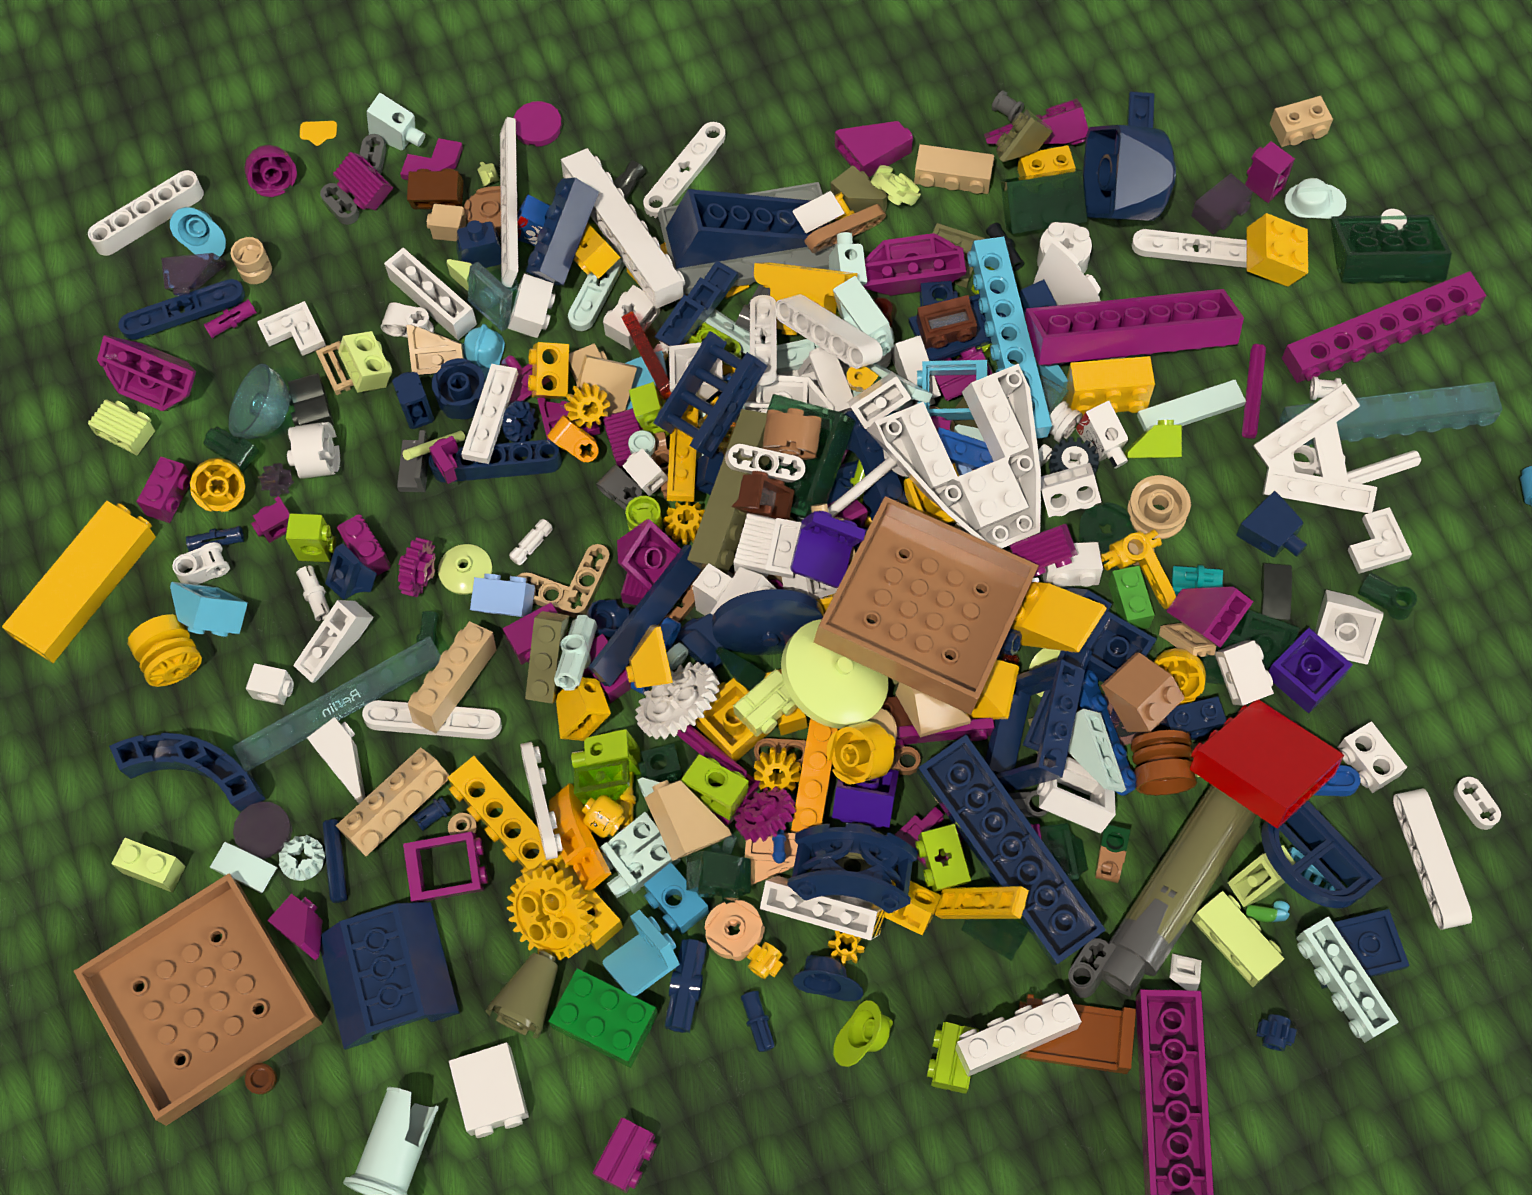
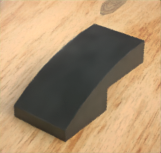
M1263 563L1260 618L1290 620L1292 566Z

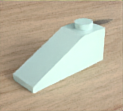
M1087 709L1078 711L1075 715L1068 752L1104 789L1117 792L1125 791L1126 788L1101 713Z

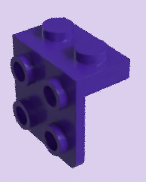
M814 511L801 522L790 566L791 571L833 588H838L847 571L852 547L864 540L866 530L857 527V524L852 521L835 519L828 512Z

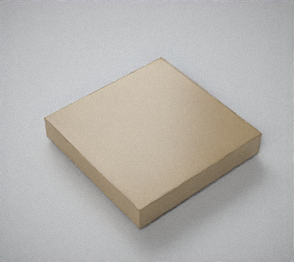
M585 355L577 387L581 390L584 382H587L589 387L597 384L600 390H604L607 393L606 400L610 402V407L605 410L608 412V415L625 411L630 395L629 390L632 387L637 368L634 365Z

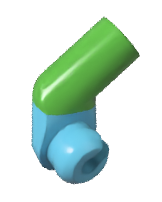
M1284 901L1274 902V908L1248 905L1246 917L1261 922H1282L1288 919L1290 906Z

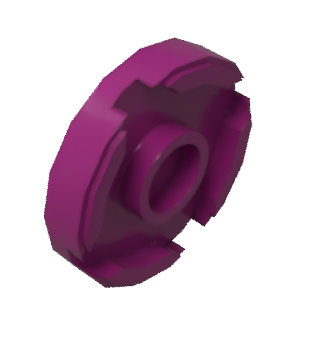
M535 101L523 105L516 111L513 117L516 119V137L526 145L544 146L550 144L558 138L562 127V120L558 110L553 105L543 101Z

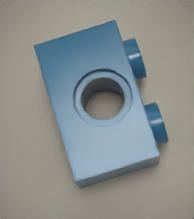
M671 862L644 883L647 892L644 895L645 899L654 909L659 907L665 914L662 919L672 931L677 928L683 935L709 913L708 905ZM672 895H678L682 898V901L676 906L666 903L667 899Z

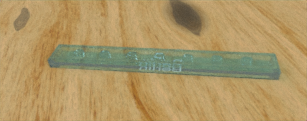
M428 636L235 744L233 748L242 767L248 772L307 739V737L335 717L339 721L368 703L437 666L441 655L432 638Z

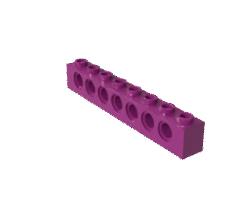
M1471 271L1293 342L1287 345L1282 360L1297 383L1304 380L1311 381L1313 376L1318 377L1321 373L1328 370L1331 372L1336 371L1345 363L1350 361L1358 362L1365 358L1367 354L1375 351L1380 353L1394 343H1405L1414 335L1419 333L1427 334L1436 326L1441 324L1449 325L1463 315L1471 316L1481 309V304L1487 295Z

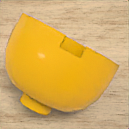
M223 458L208 459L200 463L192 473L190 481L191 495L196 503L207 511H229L236 507L243 498L245 490L244 475L238 466L230 460Z
M1174 648L1165 650L1156 657L1154 663L1173 676L1185 698L1177 706L1192 703L1196 700V697L1202 694L1205 688L1206 670L1198 656L1192 655L1186 649Z

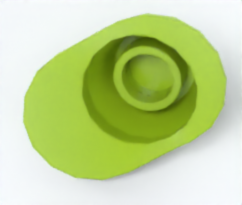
M866 1000L862 1002L837 1035L833 1055L839 1065L845 1067L852 1066L863 1058L867 1052L879 1051L886 1045L893 1021L881 1013L878 1004L874 1001Z

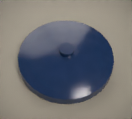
M769 589L749 592L728 600L716 610L712 618L713 635L720 645L734 652L749 655L783 653L786 642L795 632L809 622L822 619L824 611L816 599L797 591Z

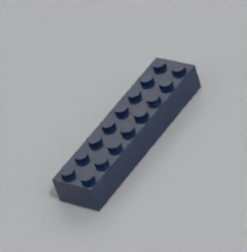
M967 735L918 767V775L952 823L955 824L956 829L997 887L1022 886L1029 890L1021 920L1053 966L1059 964L1106 930Z

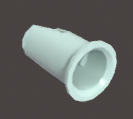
M387 1087V1092L356 1172L351 1177H345L343 1184L364 1195H408V1187L439 1106L428 1107L414 1103L410 1109L411 1092L400 1088Z

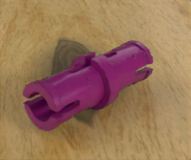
M249 299L229 311L228 309L224 310V314L203 325L211 338H214L231 327L233 329L238 327L237 324L253 314H257Z

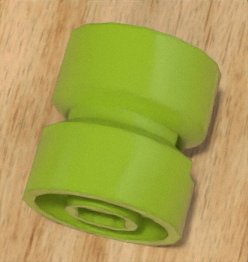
M639 496L628 503L625 514L629 531L646 519H650L663 531L661 509L659 503L654 498Z

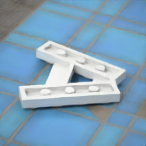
M1346 384L1341 385L1253 445V448L1267 466L1263 495H1270L1275 490L1285 499L1368 514L1372 513L1377 487L1348 481L1336 422L1360 407V404ZM1312 438L1321 477L1297 473L1294 470L1291 452Z

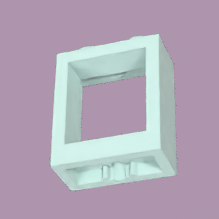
M854 276L833 289L839 314L843 320L877 340L882 348V356H884L894 347L889 322L857 277Z

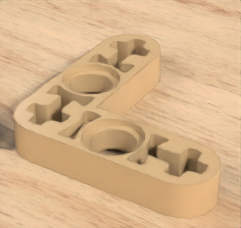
M601 544L590 546L578 567L570 587L527 572L521 573L517 577L527 578L526 583L531 582V585H535V589L539 590L538 596L536 590L534 591V604L543 607L551 602L557 612L577 618L578 615H586L610 565L609 550ZM600 553L602 554L603 560L599 559L595 565L596 570H594V559L592 556L597 557ZM586 575H590L595 579L594 583L588 587L580 584V579ZM553 589L559 592L558 598L554 601H547L544 598V594L548 590ZM579 591L580 593H582L580 597L582 606H577L575 609H573L571 602H577L579 598Z

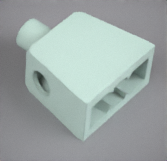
M378 94L367 110L369 135L378 134L383 138L385 144L399 150H404L409 142L419 147L425 139V133L415 128V116L413 113L385 95Z
M852 233L837 234V245L829 254V270L858 273L857 279L864 286L867 283L863 246L861 244H853Z

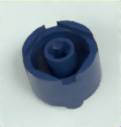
M464 358L448 360L441 365L440 370L432 378V388L440 409L448 418L468 419L475 415L486 380L483 371L478 365L476 366L470 360Z

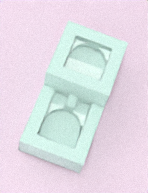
M224 842L210 866L211 869L224 876L230 873L236 881L261 894L277 868Z

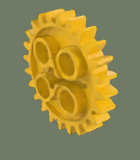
M539 866L535 870L532 868L516 879L517 883L510 887L513 893L508 895L507 899L512 904L507 907V910L513 912L514 915L509 918V921L516 922L517 924L513 929L514 932L521 931L523 934L520 942L529 941L528 950L536 947L538 954L540 951H544L554 957L556 956L558 960H562L566 956L570 958L585 947L584 944L591 939L588 934L594 928L589 923L595 917L588 914L587 911L593 908V906L585 904L584 900L588 897V894L579 893L582 885L577 884L574 886L572 884V875L565 879L563 878L564 873L562 869L554 873L552 866L545 870L543 866Z

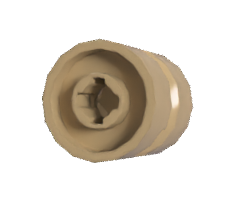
M245 237L234 243L230 254L241 278L249 284H259L266 281L272 273V265L262 243L253 237Z

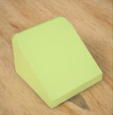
M447 259L446 263L450 276L467 291L471 292L476 278L472 264Z

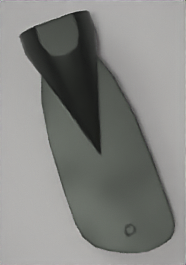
M633 160L628 163L625 172L613 182L616 188L622 190L625 201L632 192L637 180L645 173L644 167Z

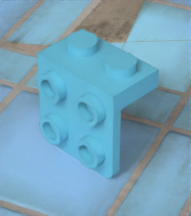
M640 910L630 916L638 935L603 960L605 969L626 993L634 997L680 965L673 951L676 945L667 933L662 935L660 933L661 928L652 916L647 918Z

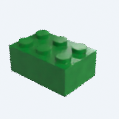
M577 968L548 1022L554 1030L631 1068L658 1017L656 1007Z

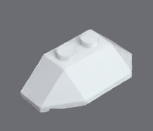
M777 375L776 380L769 385L760 386L757 384L744 404L746 410L767 413L768 410H778L787 413L788 408L801 409L804 411V416L822 418L820 433H833L834 406L810 377Z

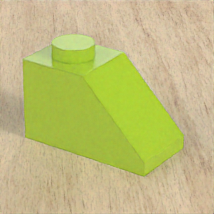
M1158 420V425L1150 426L1124 452L1126 458L1182 457V425H1174V420Z

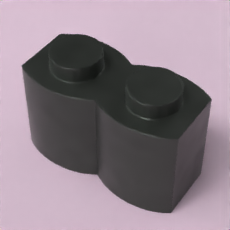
M319 373L288 382L290 390L285 391L289 405H294L295 412H291V416L295 426L329 422L332 426L334 425Z

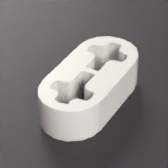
M1473 777L1461 779L1453 790L1455 799L1476 827L1483 830L1491 829L1501 818L1499 807L1477 779ZM1465 788H1472L1474 792L1472 795H1465L1463 790ZM1489 811L1492 816L1489 819H1482L1480 817L1482 812L1486 813Z

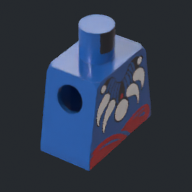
M530 195L526 196L517 212L518 241L536 246L538 233L543 228L547 218L546 212L550 207L548 204Z

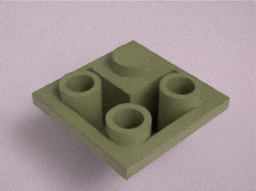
M1028 109L1024 113L1019 112L1011 123L1013 128L1008 134L1003 133L996 143L998 146L996 149L998 157L1001 161L1005 162L1037 152L1053 130Z

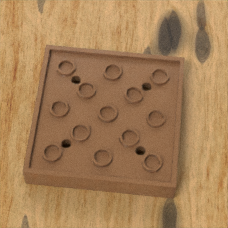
M885 496L818 626L813 643L971 715L1039 565ZM899 555H905L907 558H901ZM976 589H980L984 593H979ZM871 619L875 622V624H870L867 622V620ZM945 655L952 656L953 660L947 659Z
M230 873L74 970L77 979L155 1120L166 1126L245 1075L251 1066L265 1062L323 1024L239 882ZM222 934V939L214 943V937ZM144 983V989L141 992H137V986ZM263 1005V1013L256 1015V1008ZM181 1056H185V1063L178 1066V1059Z

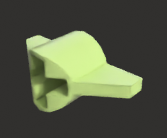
M480 162L481 167L478 168V173L483 186L490 185L491 182L500 181L494 164Z

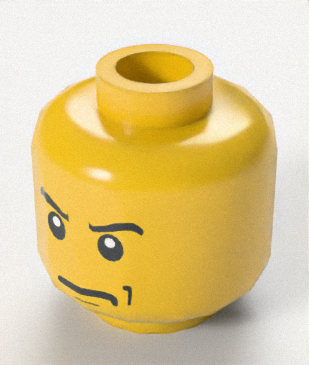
M601 795L596 800L591 797L582 809V812L586 814L583 819L584 824L601 838H605L608 835L613 837L626 819L623 816L624 808L607 795Z

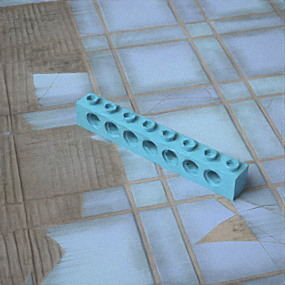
M997 237L973 241L971 251L967 254L969 267L974 269L973 284L975 290H979L980 293L979 309L981 314H985V333L987 337L991 338L990 353L992 360L997 362L998 369L996 373L1014 366L1008 360L1018 362L1030 387L1036 439L1047 437L1052 424L1005 238ZM986 267H992L994 270H988ZM992 289L998 290V291L1000 292V294H996V293L992 292L991 290H992ZM997 313H1003L1007 317H1000ZM1002 336H1008L1012 341H1007Z

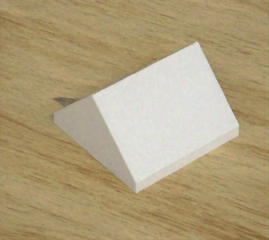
M701 343L669 346L671 392L687 369ZM717 359L710 373L722 380L723 361ZM703 381L695 395L706 401L718 389Z

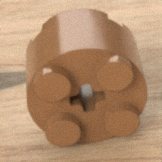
M788 408L787 413L778 410H768L763 437V449L794 455L801 459L815 458L818 450L822 418L804 416V411L796 408Z

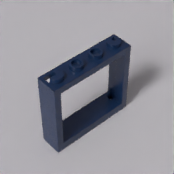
M1061 659L1017 675L1014 689L1016 694H1013L1008 719H994V729L991 733L985 762L995 773V776L1007 792L1063 778L1085 672L1084 669ZM1052 689L1037 762L1015 769L1030 696ZM1044 758H1048L1047 766L1043 765Z

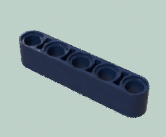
M551 440L495 444L489 464L473 461L474 463L469 466H465V464L471 460L463 459L462 451L464 447H460L458 452L452 455L458 468L454 469L457 480L453 482L555 472L562 464L558 445ZM548 454H553L551 458H543ZM430 455L429 465L435 479L446 483ZM520 457H527L523 461H517ZM495 459H501L498 463H491Z

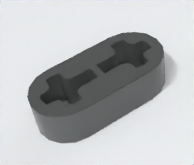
M370 134L363 139L359 155L363 156L369 163L372 161L374 169L381 175L386 146L380 135Z
M336 183L326 184L321 189L320 195L324 205L339 222L349 225L358 220L359 210L357 205ZM329 195H337L338 200H335L332 196ZM345 207L347 211H351V213L347 214L346 212H343L342 208Z

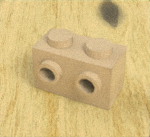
M1318 96L1274 109L1270 126L1281 147L1287 145H1297L1308 139L1323 137L1328 134L1333 118L1322 97Z

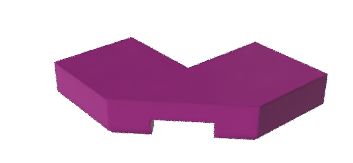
M438 138L431 158L407 154L400 173L401 178L408 180L409 171H417L418 169H429L431 171H441L445 168L455 169L463 150L462 143Z

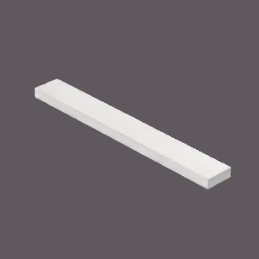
M507 117L500 132L501 273L503 286L512 287L518 273L516 119Z

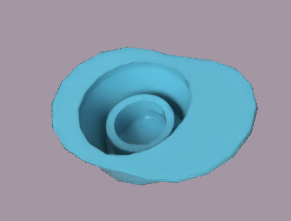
M184 207L173 213L170 219V229L173 236L196 256L204 260H214L224 253L226 248L225 235L206 212Z
M486 324L472 329L465 337L463 345L464 359L470 360L476 366L478 365L483 371L485 380L487 379L491 364L500 365L505 347L503 337L498 332L489 329Z

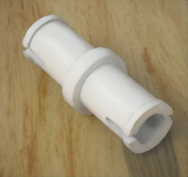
M313 566L302 567L296 574L305 591L303 593L304 599L309 601L315 620L320 621V616L324 620L330 612L324 596L325 589L319 584Z

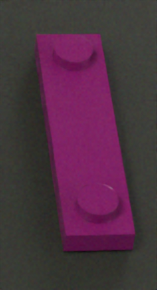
M993 718L971 719L968 725L923 737L919 736L913 725L897 727L894 749L903 748L906 744L956 740L965 735L971 738V741H982L987 739V736H990L994 729Z

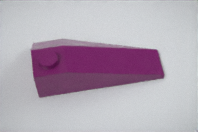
M1077 98L1047 108L1046 114L1043 116L1036 115L1053 130L1043 144L1071 143V145H1075L1085 141L1088 125L1083 107ZM1010 123L985 133L984 136L987 144H996L1003 133L1008 134L1013 125Z

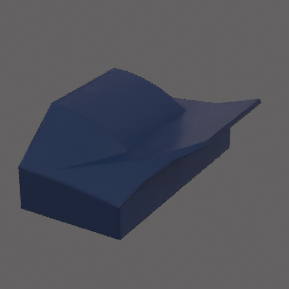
M343 543L334 550L325 584L345 600L355 593L371 592L377 573L366 566Z
M709 613L698 619L692 618L682 626L675 642L683 644L688 649V654L696 662H699L701 665L706 664L708 668L715 672L730 658L729 649L720 645L714 638L712 628L713 615Z

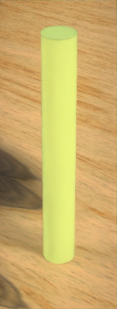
M458 431L403 451V457L405 460H410L430 453L429 447L442 438L453 436L456 443L464 441L465 434L462 431Z

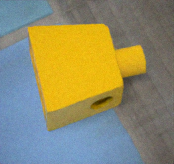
M582 675L579 686H576L574 690L565 691L562 689L556 697L560 739L584 741L611 714L602 687L597 679L584 678Z

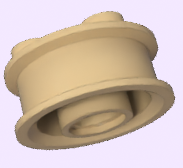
M1163 475L1147 477L1141 480L1132 491L1127 508L1128 519L1137 532L1141 531L1146 534L1154 529L1158 535L1153 539L1159 537L1160 539L1170 538L1176 535L1186 522L1191 507L1190 496L1186 488L1171 477ZM1153 505H1162L1165 509L1158 510Z

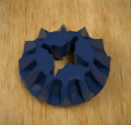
M515 401L504 412L502 420L503 431L511 442H524L531 439V432L536 430L534 422L538 419L533 416L535 409L531 408L528 402ZM516 418H521V420L524 422L523 426H521V424L518 420H516Z

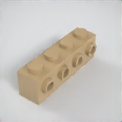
M469 621L466 627L457 633L449 650H445L442 653L438 665L433 671L428 672L424 679V684L409 699L408 708L413 723L434 733L439 731L496 652L492 631Z
M420 747L343 818L336 827L362 854L367 856L448 781L447 777L449 774L433 756Z

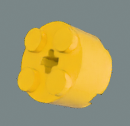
M865 721L845 726L835 731L827 744L828 761H832L835 768L832 771L838 779L847 784L862 783L885 776L893 763L896 742L893 735L887 733L879 724Z

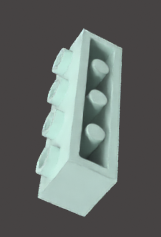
M1329 917L1306 929L1296 938L1299 942L1297 946L1304 958L1311 960L1316 968L1314 972L1321 984L1328 986L1333 994L1331 998L1334 1005L1339 1011L1345 1012L1350 1020L1349 1027L1357 1038H1362L1365 1043L1398 1023V1020Z

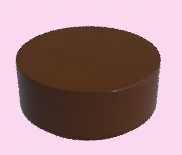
M263 1063L255 1064L245 1074V1085L252 1093L258 1095L267 1094L276 1085V1073L269 1065Z

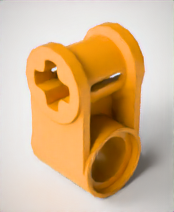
M564 414L547 435L552 442L560 448L567 450L582 462L593 461L598 455V446L595 438L581 427H578L574 421H570ZM590 443L591 451L585 450L582 453L581 445L587 446Z

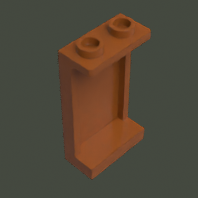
M1027 994L1025 1002L1020 1001L1019 1009L1031 1005L1032 1009L1043 1005V999L1034 998L1033 994ZM1073 1004L1082 1021L1077 1030L1019 1054L1020 1059L1127 1074L1131 1070L1136 1009L1124 1007L1122 1011Z

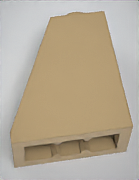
M668 780L658 783L652 787L654 792L645 797L672 861L714 845L732 835L730 830L681 780L669 784Z

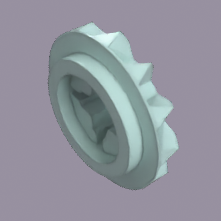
M308 835L294 836L289 842H284V847L279 852V866L282 872L290 879L297 881L308 880L314 877L321 870L325 861V852L322 845L317 839ZM304 848V853L311 859L302 860L298 866V861L292 855H300L301 850Z

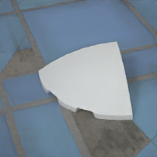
M1054 239L1042 260L1033 284L1044 279L1057 306L1101 301L1098 295L1101 288L1093 276L1089 274L1085 276L1078 265L1079 259L1063 244Z

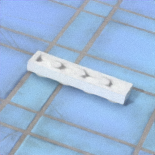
M491 364L462 451L463 459L489 464L502 425L503 415L508 407L518 376L517 368Z

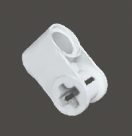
M395 302L388 305L381 324V329L386 334L394 337L408 338L406 325L411 324L434 333V327L429 321L428 312L424 308Z
M216 542L208 543L201 548L176 557L172 565L181 583L194 585L225 575L230 570V566L223 559L221 544ZM193 568L190 572L183 573L186 569Z

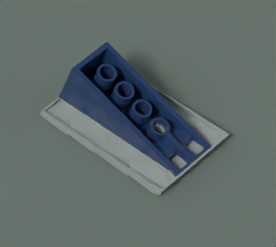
M819 182L749 194L687 189L679 205L660 208L657 214L661 223L667 253L674 269L680 271L685 280L683 294H689L700 277L705 278L716 260L738 272L739 278L733 286L750 285L753 282H757L754 278V263L771 262L829 269V254L837 244L812 253L804 241L812 232L831 224V221L805 233L792 212L796 208L823 195Z

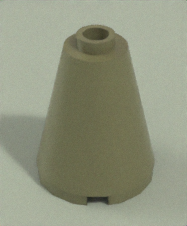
M540 951L539 954L532 953L491 1001L486 1009V1013L490 1016L493 1011L498 1015L496 1021L525 1036L528 1030L535 1032L532 1038H539L558 970V965L554 962L556 958L544 951Z

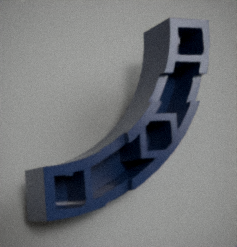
M161 733V735L145 737L140 735L109 746L119 770L130 779L157 770H186L203 775L217 783L227 796L230 804L239 812L266 799L252 776L238 762L220 748L196 737L173 733Z

